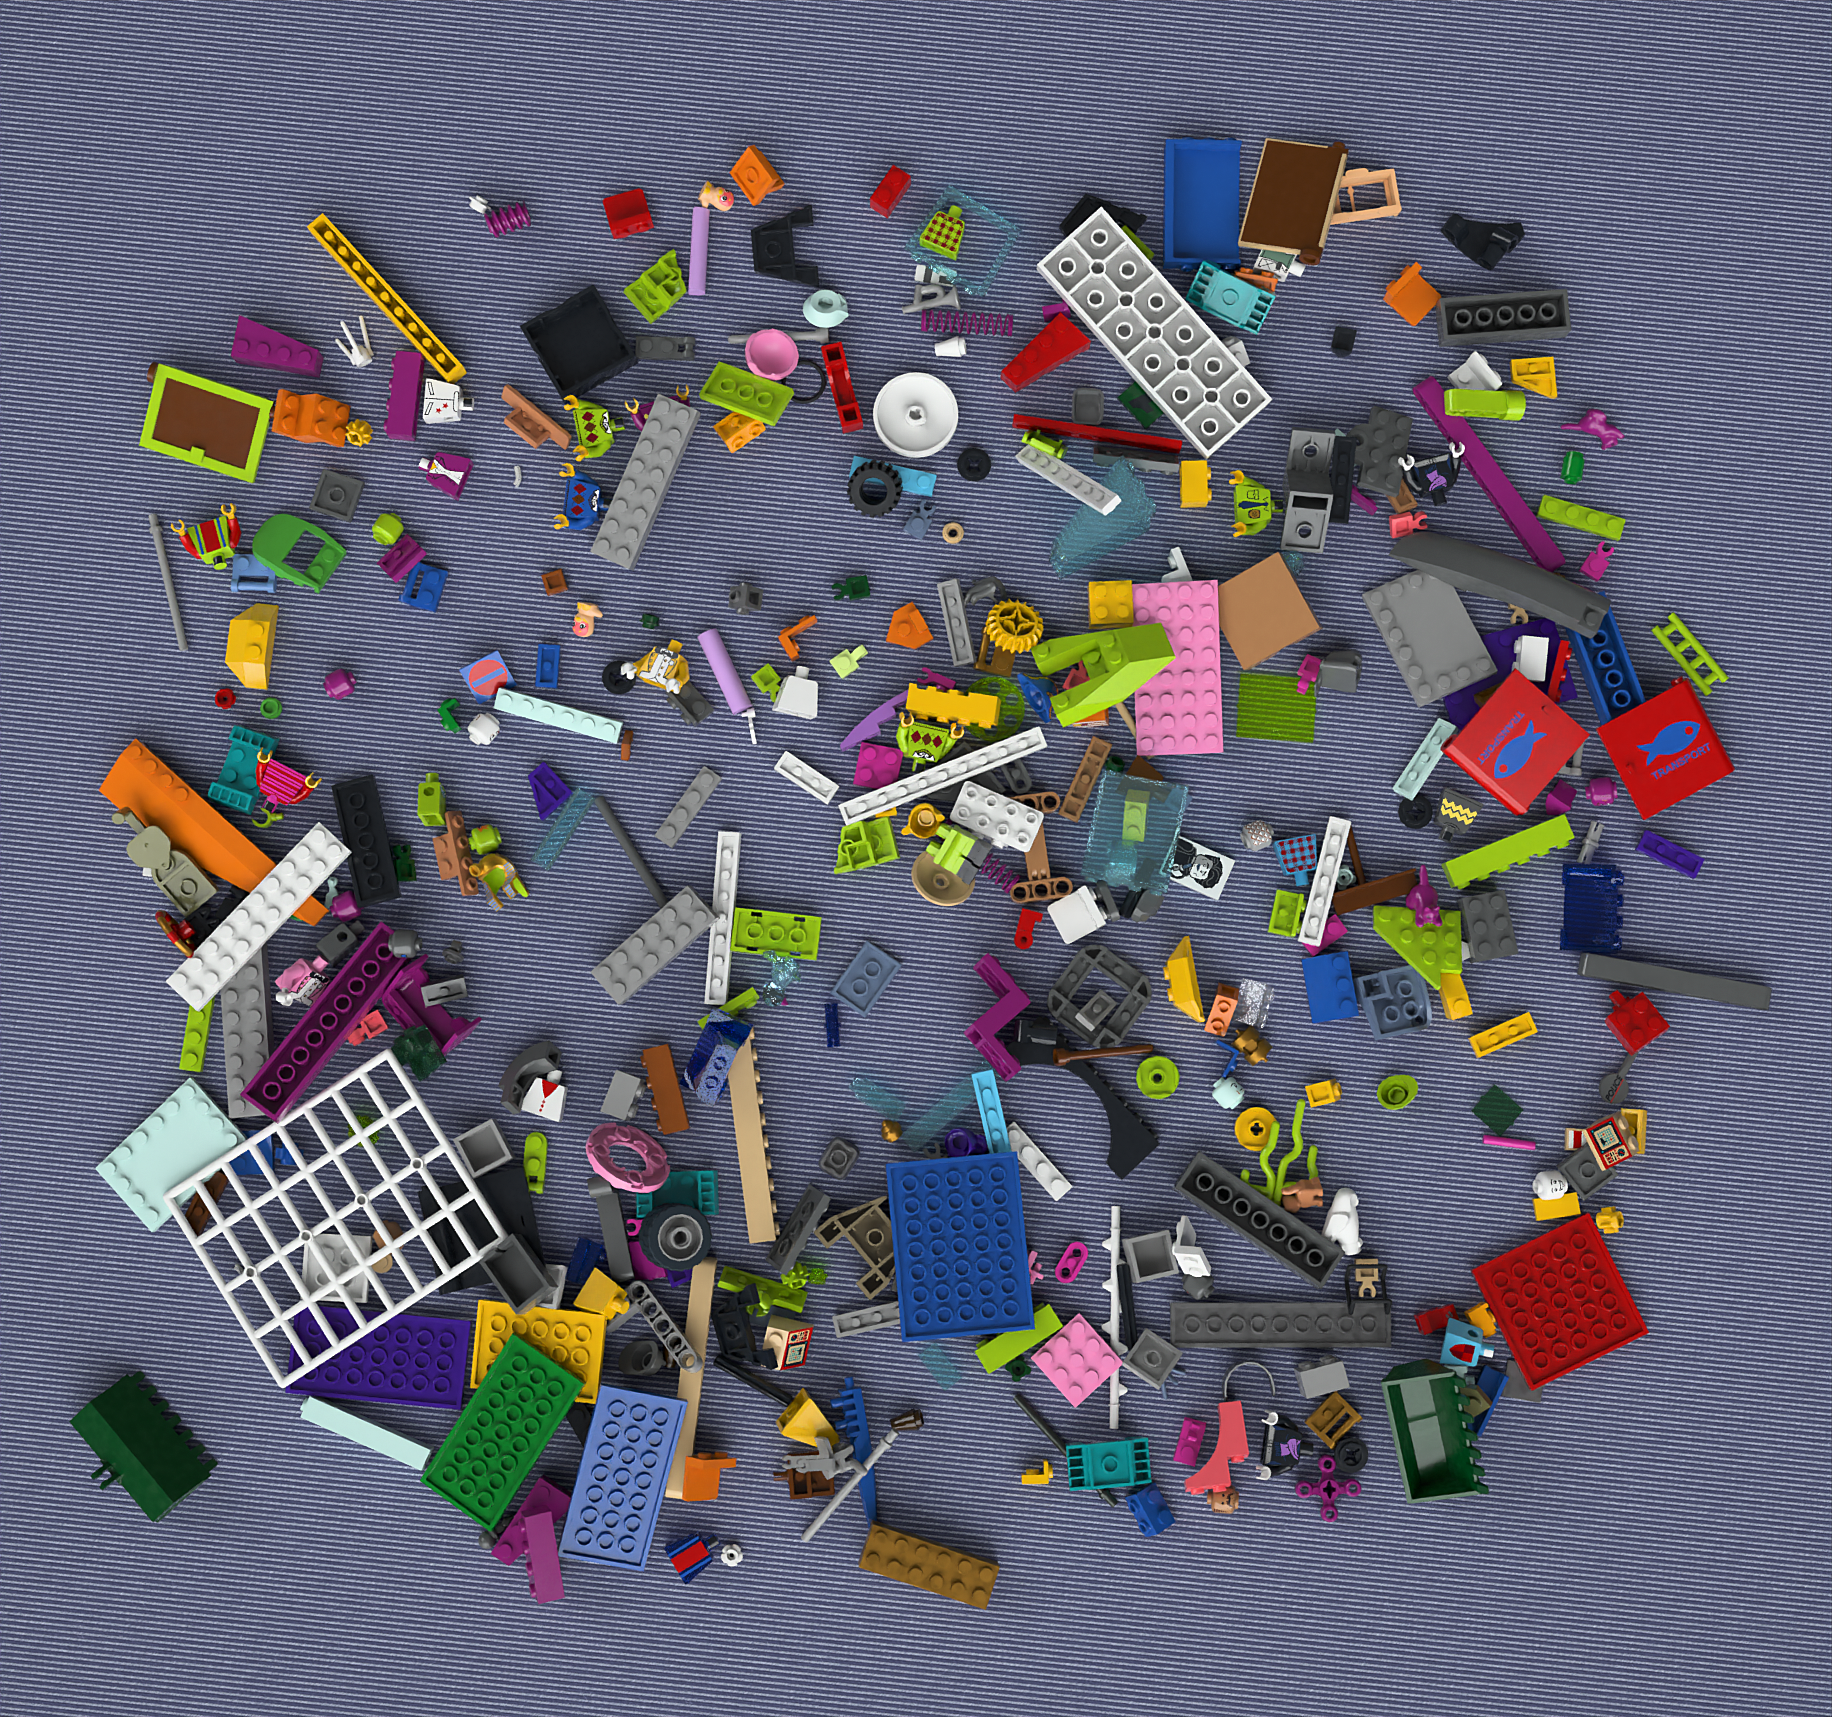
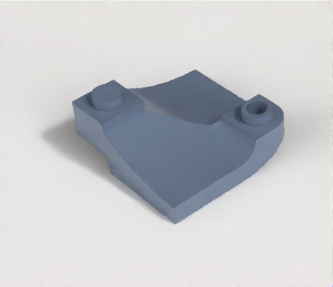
M1411 965L1353 979L1356 1001H1359L1366 1014L1375 1041L1422 1031L1429 1027L1432 1020V1009L1425 980ZM1416 1017L1420 1020L1419 1024L1415 1021Z

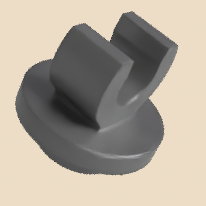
M453 940L450 949L443 950L442 955L447 962L457 964V962L463 961L464 957L460 954L462 950L461 942Z

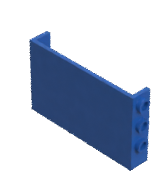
M1192 137L1166 139L1164 145L1163 269H1180L1183 272H1190L1193 269H1199L1203 260H1210L1221 265L1220 269L1228 273L1239 270L1241 264L1238 246L1239 179L1242 140H1236L1235 138L1215 140L1212 137H1207L1203 140H1194Z

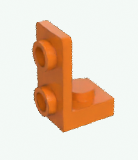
M815 615L803 617L798 621V625L793 628L789 626L780 632L781 635L778 636L779 642L792 662L799 658L798 651H800V648L794 639L792 641L790 639L816 624L817 618Z
M1218 982L1215 1000L1204 1028L1206 1032L1222 1037L1226 1035L1238 1002V988Z

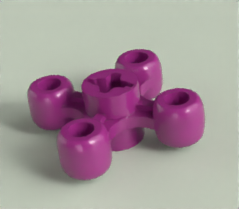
M1324 1454L1318 1459V1467L1322 1473L1318 1482L1310 1483L1307 1480H1299L1296 1482L1294 1490L1300 1498H1308L1314 1494L1319 1495L1323 1501V1506L1320 1509L1321 1518L1326 1522H1334L1338 1517V1510L1334 1504L1335 1498L1342 1493L1351 1497L1358 1496L1362 1487L1359 1481L1353 1478H1349L1344 1482L1336 1481L1333 1477L1336 1461L1331 1455ZM1326 1460L1330 1461V1465L1328 1467H1324V1462ZM1327 1483L1333 1487V1489H1329L1328 1494L1323 1490V1488L1327 1487ZM1351 1484H1355L1353 1491L1349 1490ZM1302 1486H1307L1305 1492L1300 1491ZM1328 1510H1332L1331 1516H1326Z

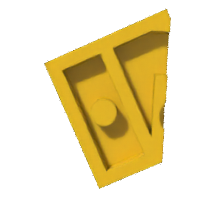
M1554 357L1512 359L1509 362L1511 383L1551 399L1557 397Z

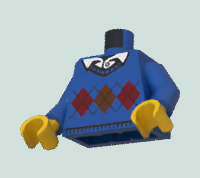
M570 463L561 464L567 468V473L561 471L559 475L562 477L570 476V478H567L563 514L554 517V519L560 520L561 524L554 525V528L560 529L565 527L567 529L582 530L593 525L595 521H599L600 511H608L613 499L602 498L603 491L601 487L586 473L574 469Z

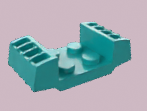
M1203 260L1185 300L1204 311L1257 335L1276 297L1275 292L1264 286L1259 288L1220 269L1221 265L1213 261Z
M234 725L228 738L233 741L219 779L217 783H211L207 797L214 803L251 815L261 795V792H259L260 788L256 784L257 755L263 747V754L268 755L270 750H272L271 758L274 759L280 739L242 725Z
M718 1170L670 1172L666 1181L659 1189L649 1193L635 1192L636 1218H645L646 1214L652 1211L654 1207L664 1203L690 1205L700 1210L703 1215L719 1214Z
M1125 1437V1440L1065 1444L1070 1491L1152 1483L1147 1437Z

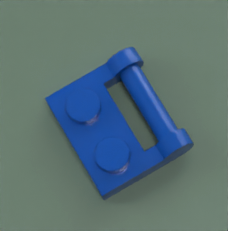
M418 562L410 570L403 594L399 596L398 601L436 613L449 573ZM418 572H425L416 599L410 598Z

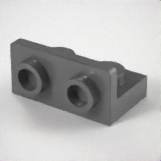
M689 680L681 687L679 694L671 691L666 692L668 696L666 701L673 709L679 708L682 712L680 717L687 725L692 723L696 727L714 712L711 705Z

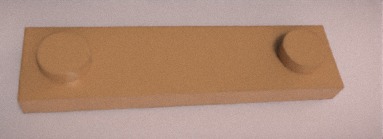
M1095 736L1092 737L1058 815L1078 823L1113 744Z

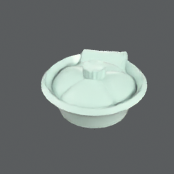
M831 290L817 291L809 296L803 305L805 318L818 327H834L849 316L846 298Z

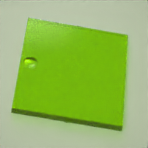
M1240 673L1239 696L1236 705L1238 708L1236 737L1313 743L1315 714L1317 712L1315 709L1316 697H1314L1315 682H1310L1304 695L1297 692V685L1301 678Z

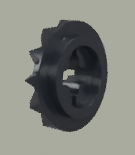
M970 448L959 456L957 469L961 477L965 478L968 482H978L985 479L989 474L991 460L983 450ZM969 460L974 463L980 461L978 464L979 471L974 468L969 470Z
M613 661L603 670V685L612 694L622 695L630 692L633 686H635L636 673H634L633 679L627 678V673H625L623 677L627 682L620 681L617 685L616 679L611 675H619L622 664L627 663L625 661Z
M1416 795L1413 800L1408 798L1402 800L1399 804L1398 815L1400 822L1407 828L1416 830L1425 827L1431 821L1433 809L1425 797ZM1414 803L1417 810L1424 811V813L1417 815L1416 821L1413 814L1407 813L1413 809Z
M1348 1437L1347 1439L1340 1440L1338 1446L1335 1447L1333 1456L1336 1466L1347 1473L1361 1470L1368 1460L1366 1445L1358 1438ZM1346 1449L1355 1450L1353 1453L1355 1461L1349 1457L1345 1458L1348 1455Z

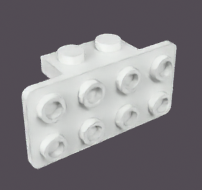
M970 781L964 783L950 815L951 821L967 827L968 831L972 832L971 834L982 840L983 838L991 840V845L1000 849L1003 846L1008 848L1009 845L1023 852L1030 851L1044 818L1042 812Z

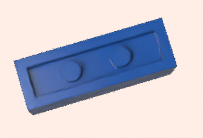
M1483 1365L1475 1385H1478L1493 1403L1490 1408L1474 1417V1423H1467L1468 1429L1476 1432L1479 1437L1482 1436L1509 1379V1376L1486 1365Z

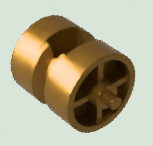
M1252 1025L1244 1031L1239 1029L1235 1031L1238 1035L1231 1045L1239 1053L1243 1052L1245 1054L1244 1058L1251 1066L1262 1060L1265 1063L1268 1061L1266 1056L1273 1046L1265 1038L1260 1039V1033Z

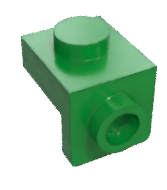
M449 698L440 704L441 707L437 710L443 718L440 722L446 731L451 730L456 734L462 728L451 714V711L461 704L456 698Z

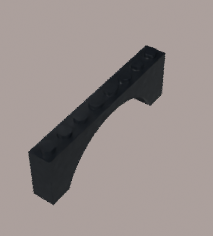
M1039 1016L1034 1021L1036 1024L1054 1026L1046 1016L1044 1018ZM1061 1032L1057 1034L1056 1045L1034 1042L1026 1044L1012 1041L1005 1048L1010 1055H1014L1019 1060L1020 1067L1032 1064L1055 1066L1053 1062V1050L1055 1048H1064L1069 1050V1052L1078 1051L1076 1048L1072 1050L1067 1045L1069 1040ZM1082 1059L1070 1060L1066 1065L1056 1066L1077 1075L1085 1081L1102 1102L1109 1120L1111 1134L1110 1150L1105 1164L1120 1180H1123L1160 1145L1157 1141L1159 1136L1151 1128L1147 1130L1142 1125L1144 1120L1136 1112L1132 1114L1127 1109L1129 1104L1121 1096L1117 1098L1112 1093L1114 1088L1106 1080L1102 1082L1097 1077L1099 1072L1091 1064L1087 1066Z

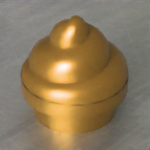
M883 1120L881 1136L889 1143L894 1142L903 1134L902 1127L897 1121Z

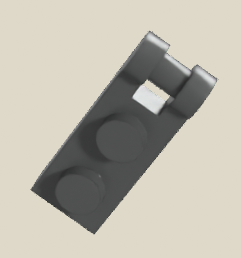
M636 336L635 356L637 359L693 361L695 359V353L693 352L695 338ZM679 346H685L683 352H679Z

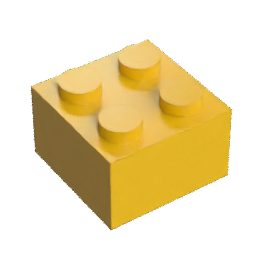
M1132 580L1088 583L1089 629L1127 628L1133 626Z

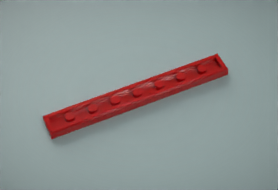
M1014 414L1012 427L1032 431L1039 429L1043 433L1176 454L1180 453L1182 447V440Z

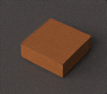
M562 569L541 575L548 596L568 590Z

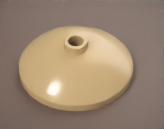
M927 851L921 853L912 866L911 877L916 890L925 899L941 906H954L964 902L971 895L975 886V878L968 885L956 874L933 862L934 857Z

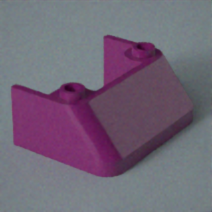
M424 954L400 970L382 995V1003L427 1058L437 1062L467 1038L482 1019L479 1016L472 1022L463 1017H457L453 1020L440 1004L425 1007L420 984L430 981L429 974L422 968V965L429 957L427 954Z

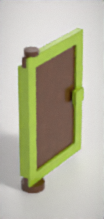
M155 361L152 362L148 369L147 381L154 383L139 446L250 483H255L271 418L274 419L275 401Z

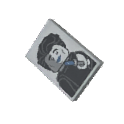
M1176 834L1158 874L1218 900L1235 860Z

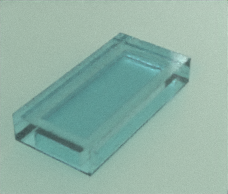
M936 1342L918 1355L944 1391L962 1378Z

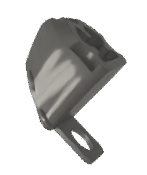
M1356 649L1335 650L1320 662V669L1315 681L1314 697L1318 696L1320 687L1356 693L1362 672L1361 653Z

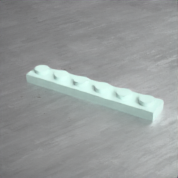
M503 687L498 688L494 709L613 743L619 742L623 726L622 721Z

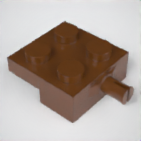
M819 1450L788 1452L787 1455H819ZM791 1468L782 1472H773L774 1481L787 1480L790 1500L835 1495L834 1477L827 1480L822 1471L800 1473L796 1468Z

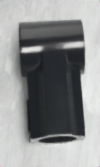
M1015 1020L1013 1042L1056 1045L1058 1026L1036 1024L1034 1021Z

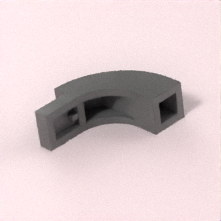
M550 1040L535 1044L523 1051L504 1072L498 1085L503 1090L500 1103L512 1114L520 1113L525 1093L536 1077L558 1070L562 1052Z

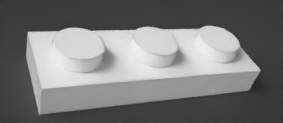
M785 751L774 767V770L827 805L839 789L837 784L787 751Z

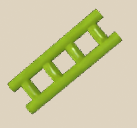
M1673 612L1667 617L1671 622L1662 630L1657 625L1651 632L1704 695L1707 696L1713 691L1709 685L1717 679L1723 683L1729 677ZM1676 629L1685 638L1677 646L1667 637ZM1691 645L1698 656L1689 663L1681 653ZM1703 662L1712 670V673L1704 679L1695 670Z

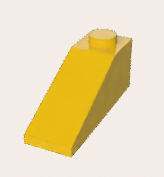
M1441 973V987L1438 991L1446 1018L1454 1020L1473 1014L1460 974Z

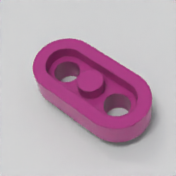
M1072 1242L1063 1253L1055 1267V1276L1060 1282H1072L1088 1257L1087 1247L1083 1243ZM1080 1249V1256H1073V1250ZM1069 1268V1275H1062V1269Z

